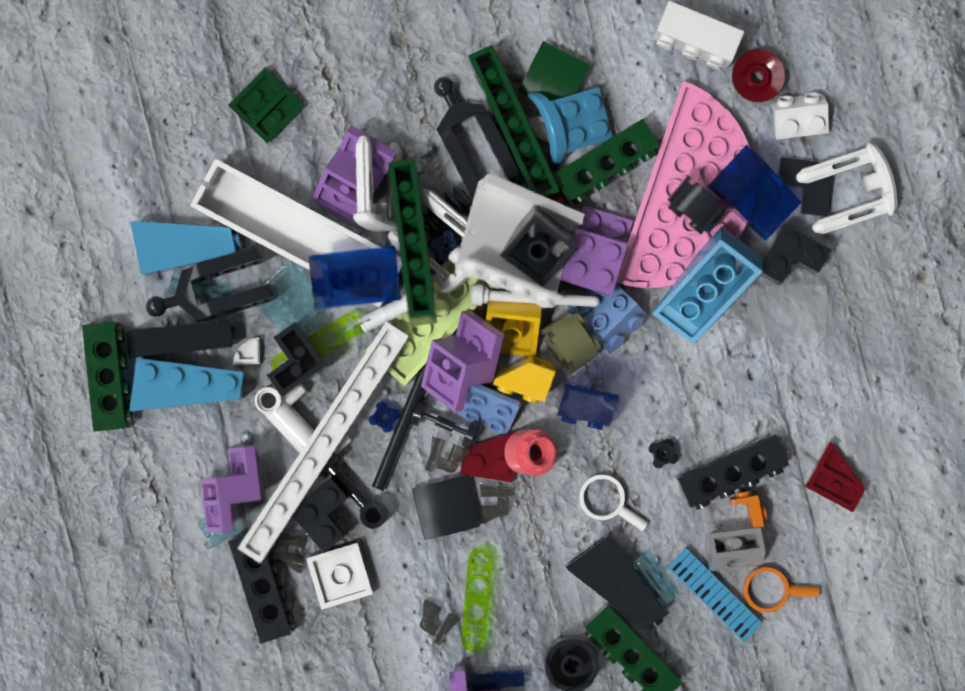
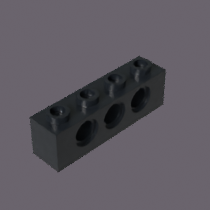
M770 435L675 478L688 507L692 508L695 506L696 510L710 505V499L720 496V499H724L735 494L734 489L744 485L745 488H749L760 483L758 478L768 474L771 478L783 473V467L789 464L776 435ZM756 455H760L764 460V465L759 470H754L751 467V459ZM731 466H736L739 469V477L735 481H729L726 477V471ZM706 477H712L715 481L714 489L709 492H705L701 486L703 479Z
M243 535L228 542L260 644L292 634V627L296 626L292 611L287 612L284 601L288 600L284 585L279 586L276 577L280 575L276 560L271 561L268 552L262 561V565L260 567H253L249 563V556L238 549L246 536ZM259 579L269 581L271 586L269 592L263 593L258 590L257 581ZM273 604L278 608L279 613L276 618H270L265 614L266 605Z

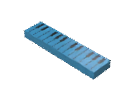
M687 548L667 566L743 642L762 624Z

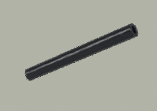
M426 364L417 373L372 483V487L384 491L411 426L410 422L415 408L424 394L425 389L421 387Z

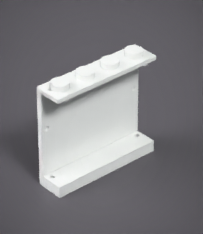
M489 173L478 182L455 268L463 271L468 277L487 281L492 287L509 290L516 297L533 300L540 307L552 308L564 299L563 296L557 294L564 263L547 284L542 287L500 256L517 225L534 205L570 232L582 224L584 214Z

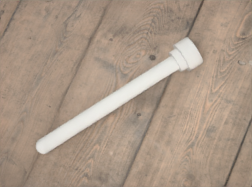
M472 284L471 305L482 306V303L487 304L488 301L536 304L535 301L528 298L514 296L511 291L488 290V287H483V284ZM558 294L563 296L564 299L557 305L597 307L600 300L596 296Z

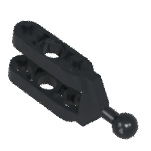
M448 77L438 78L434 83V91L438 96L444 97L449 109L436 130L472 200H474L479 180L452 129L474 117L507 181L513 184L521 181L520 172L485 106L482 104L458 103L453 93L455 88L454 82Z
M264 247L248 248L182 270L175 296L165 299L159 296L149 298L146 303L147 313L153 317H160L166 312V309L179 305L194 320L202 322L278 299L279 296L275 284H267L199 305L193 288L194 283L246 269L267 261Z

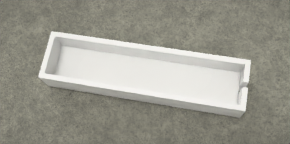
M217 159L214 160L204 179L212 186L210 189L203 185L200 186L190 205L192 208L379 308L383 306L402 271L400 257Z

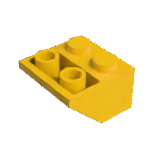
M531 355L497 371L493 384L497 385V390L512 395L513 392L524 395L523 399L536 404L539 401L545 402L556 371V364Z

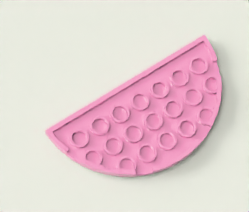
M682 81L627 242L628 245L616 280L617 284L637 288L671 286L721 226L739 239L749 219L755 194L753 157L747 139L738 122L727 109L715 100L712 95L688 82ZM687 175L692 178L689 181L692 186L697 182L720 200V203L717 205L722 209L726 205L729 208L709 234L706 231L699 234L688 225L692 221L685 214L680 218L667 208L670 205L667 199Z

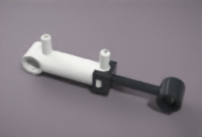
M302 385L286 398L282 397L276 388H262L255 396V406L300 454L315 431L292 406L306 393L305 387ZM267 393H272L276 398V403L272 408H266L263 405L262 399ZM345 434L318 476L321 477L327 471L361 508L359 511L362 524L370 529L379 528L387 519V509L378 501H368L335 465L341 459L338 453L351 442V438ZM374 507L380 511L381 518L379 521L371 522L368 520L366 512L369 508Z

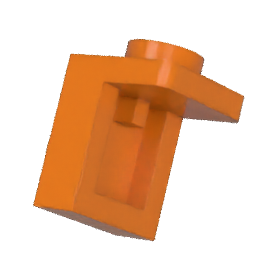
M751 490L737 492L735 493V498L729 499L731 505L746 503L751 528L764 527L763 521L767 520L765 505H760L758 495H751Z

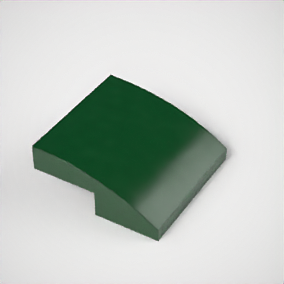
M543 40L518 92L526 96L531 92H539L549 101L576 94L591 64Z
M265 67L227 104L266 143L304 107Z

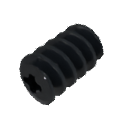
M454 185L452 187L454 195L444 192L445 202L458 213L469 217L468 207H472L473 202L464 190ZM426 207L428 214L423 212L425 230L432 240L435 241L433 232L442 236L443 225L449 230L452 228Z

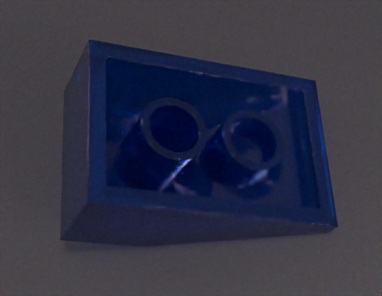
M745 145L707 186L715 196L764 241L776 231L802 202L773 169L748 145Z
M395 246L308 255L314 309L401 300Z
M565 383L562 385L556 415L562 416L561 422L576 425L577 420L588 422L587 427L603 430V425L610 426L620 395Z

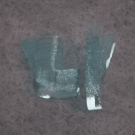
M205 517L199 521V528L206 538H210L204 543L207 550L214 548L226 539L239 535L235 526H233V531L207 532Z

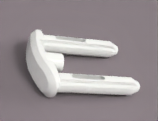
M360 136L356 144L357 213L353 215V219L358 225L374 232L396 231L389 172L387 174L388 204H373L372 144L367 136ZM391 143L389 147L397 151L393 162L403 161L402 150L399 144Z
M868 142L866 148L803 168L796 175L799 183L809 184L871 163L875 173L863 176L865 187L868 191L880 188L882 192L881 199L819 219L812 226L814 233L827 234L886 213L889 216L894 214L897 209V191L894 176L889 163L878 146ZM854 157L857 158L853 163L835 169L832 168L833 164ZM872 208L870 213L848 219L849 215Z
M421 189L419 191L421 202L464 237L465 229L462 226L466 228L468 220L432 190ZM391 231L388 234L389 241L400 252L397 231ZM460 247L455 248L448 257L455 265ZM429 256L430 267L434 269H431L432 280L441 286L440 292H452L469 279L463 271L458 269L453 274H450Z

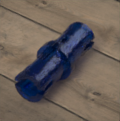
M523 669L502 672L493 670L492 673L470 674L471 691L487 689L501 691V688L525 686Z

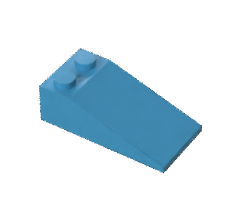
M721 226L701 248L657 304L652 314L691 344H694L763 272V258Z

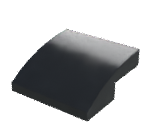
M467 475L412 488L424 540L480 527Z

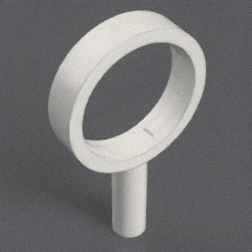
M599 474L590 477L583 483L579 492V501L582 509L588 516L597 520H608L618 514L641 531L646 528L647 521L623 506L625 501L624 490L615 478ZM599 479L612 481L617 486L620 494L618 507L606 515L591 513L586 508L587 506L584 501L586 487L591 482Z

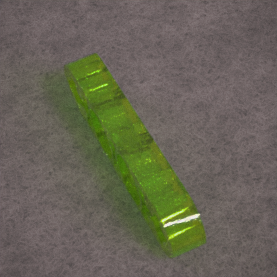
M356 313L345 314L311 334L308 338L323 357L363 332L361 327L363 323L357 324L358 330L356 332H353L351 329L345 331L344 334L347 337L342 340V336L335 328V325L340 324L342 329L348 325V318L357 320L361 316ZM326 331H333L337 336V341L332 346H326L322 342V335ZM284 352L279 353L273 358L271 362L272 371L280 365L279 359L289 360Z
M483 547L473 549L468 557L461 642L463 647L470 652L481 650L486 637L492 556ZM478 552H483V556L488 558V561L482 564V572L487 571V576L470 574L471 569L477 570V562L472 561V558L476 557ZM479 578L485 582L486 587L482 593L476 594L471 591L470 583L472 580ZM473 605H478L483 610V616L479 620H472L468 616V609ZM466 623L471 625L483 624V628H477L476 636L481 638V641L476 642L473 647L470 646V642L466 641L465 638L470 637L471 627L466 628Z

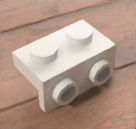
M809 92L804 96L792 97L784 95L778 97V99L771 100L776 140L829 133L828 103L823 94Z

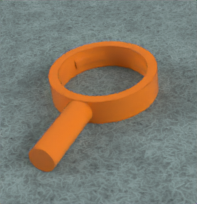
M763 566L752 570L746 576L743 583V595L752 608L760 612L769 613L780 609L786 603L788 596L819 597V587L789 585L786 577L780 571L772 567ZM764 571L776 574L784 585V593L781 600L776 605L767 608L756 605L748 594V586L751 579L756 574Z

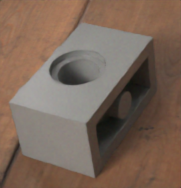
M761 527L707 535L705 550L710 571L763 564L766 550Z

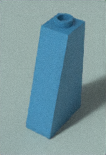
M143 221L130 222L141 274L145 276L193 266L238 252L237 249H242L239 234H234L231 228Z

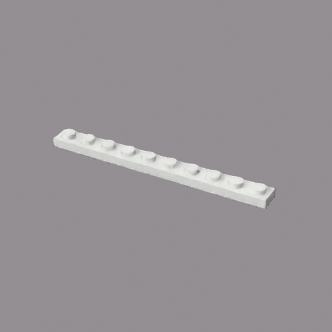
M388 322L384 324L238 547L239 550L257 562L262 563L409 338L408 335Z

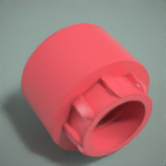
M523 429L515 432L508 439L505 445V459L508 466L518 474L540 476L550 471L557 459V446L554 439L547 432ZM532 446L534 450V455L530 459L529 449Z

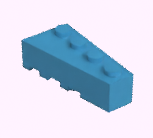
M137 358L129 411L243 399L247 372Z

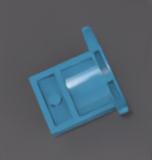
M599 87L549 101L539 92L528 93V98L537 106L547 129L550 143V161L548 164L550 169L556 168L561 164L565 153L612 138Z

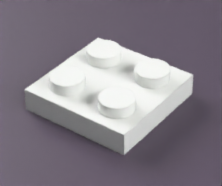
M358 542L306 558L321 609L373 594Z

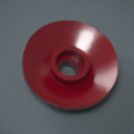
M754 49L742 54L735 62L731 75L732 83L736 92L742 98L755 103L766 102L774 98L781 91L785 81V70L782 62L776 55L767 50ZM754 73H759L762 76L760 82L753 80L752 75Z

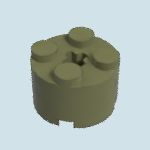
M566 312L540 330L541 335H547L548 338L544 342L560 365L566 363L570 368L565 371L572 374L597 357V350L601 348V345L593 335H588L583 328L586 326V323L578 313L573 315Z

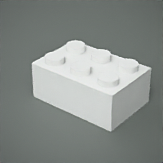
M669 1L653 40L657 41V45L661 48L671 50L673 47L682 51V56L691 60H696V58L707 61L706 65L720 71L721 68L727 69L732 62L744 31Z

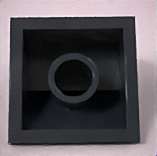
M534 205L517 225L500 256L544 287L577 248V236Z

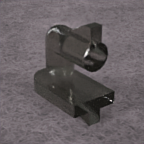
M432 436L431 453L427 461L426 471L433 472L437 464L438 469L454 473L459 463L470 453V449L453 444L448 459L439 458L445 440Z
M480 483V497H497V505H481V524H485L496 517H504L509 514V497L506 496L515 494L514 487L491 486Z
M281 532L275 541L278 543L275 555L276 561L287 564L297 573H302L305 555L289 553L288 550L289 545L305 548L308 534Z
M425 599L423 602V618L419 625L423 631L432 636L438 632L434 644L440 646L449 631L461 618L453 613H449L440 629V626L435 624L434 620L441 607Z

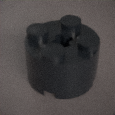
M687 175L667 199L670 202L667 208L680 218L683 214L690 218L692 221L688 225L699 234H702L704 231L709 234L729 208L726 205L722 209L717 205L720 203V200L699 183L695 182L692 186L689 183L692 178Z
M567 635L556 639L547 648L544 657V667L549 681L556 688L562 691H583L590 687L595 680L599 669V661L594 648L588 641L579 636ZM569 658H572L573 661L578 660L573 670L569 666L564 667Z

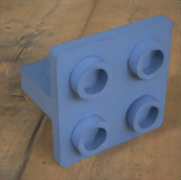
M494 381L469 387L464 409L459 411L458 415L470 422L475 421L488 427L494 432L507 435L521 405L523 395L517 392H513L512 395L497 390L498 386L493 384Z

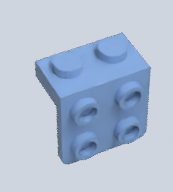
M615 284L612 296L587 289L581 295L598 297L600 303L597 307L570 306L568 310L569 313L573 315L578 313L586 323L584 328L598 340L600 345L609 354L621 347L625 339L633 331L639 329L647 318L641 307L617 284Z

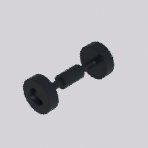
M419 400L410 424L418 427L423 418L435 422L434 425L450 432L454 430L464 434L465 437L462 445L467 448L471 447L477 434L479 423L472 421L468 430L456 426L454 421L439 415L434 417L425 413L428 402Z

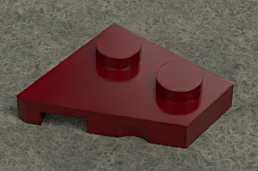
M515 432L471 445L470 448L464 447L460 474L513 483L514 471L508 466L504 452L508 439Z
M828 442L804 487L853 512L865 491V487L856 478L850 466L837 451L835 445Z

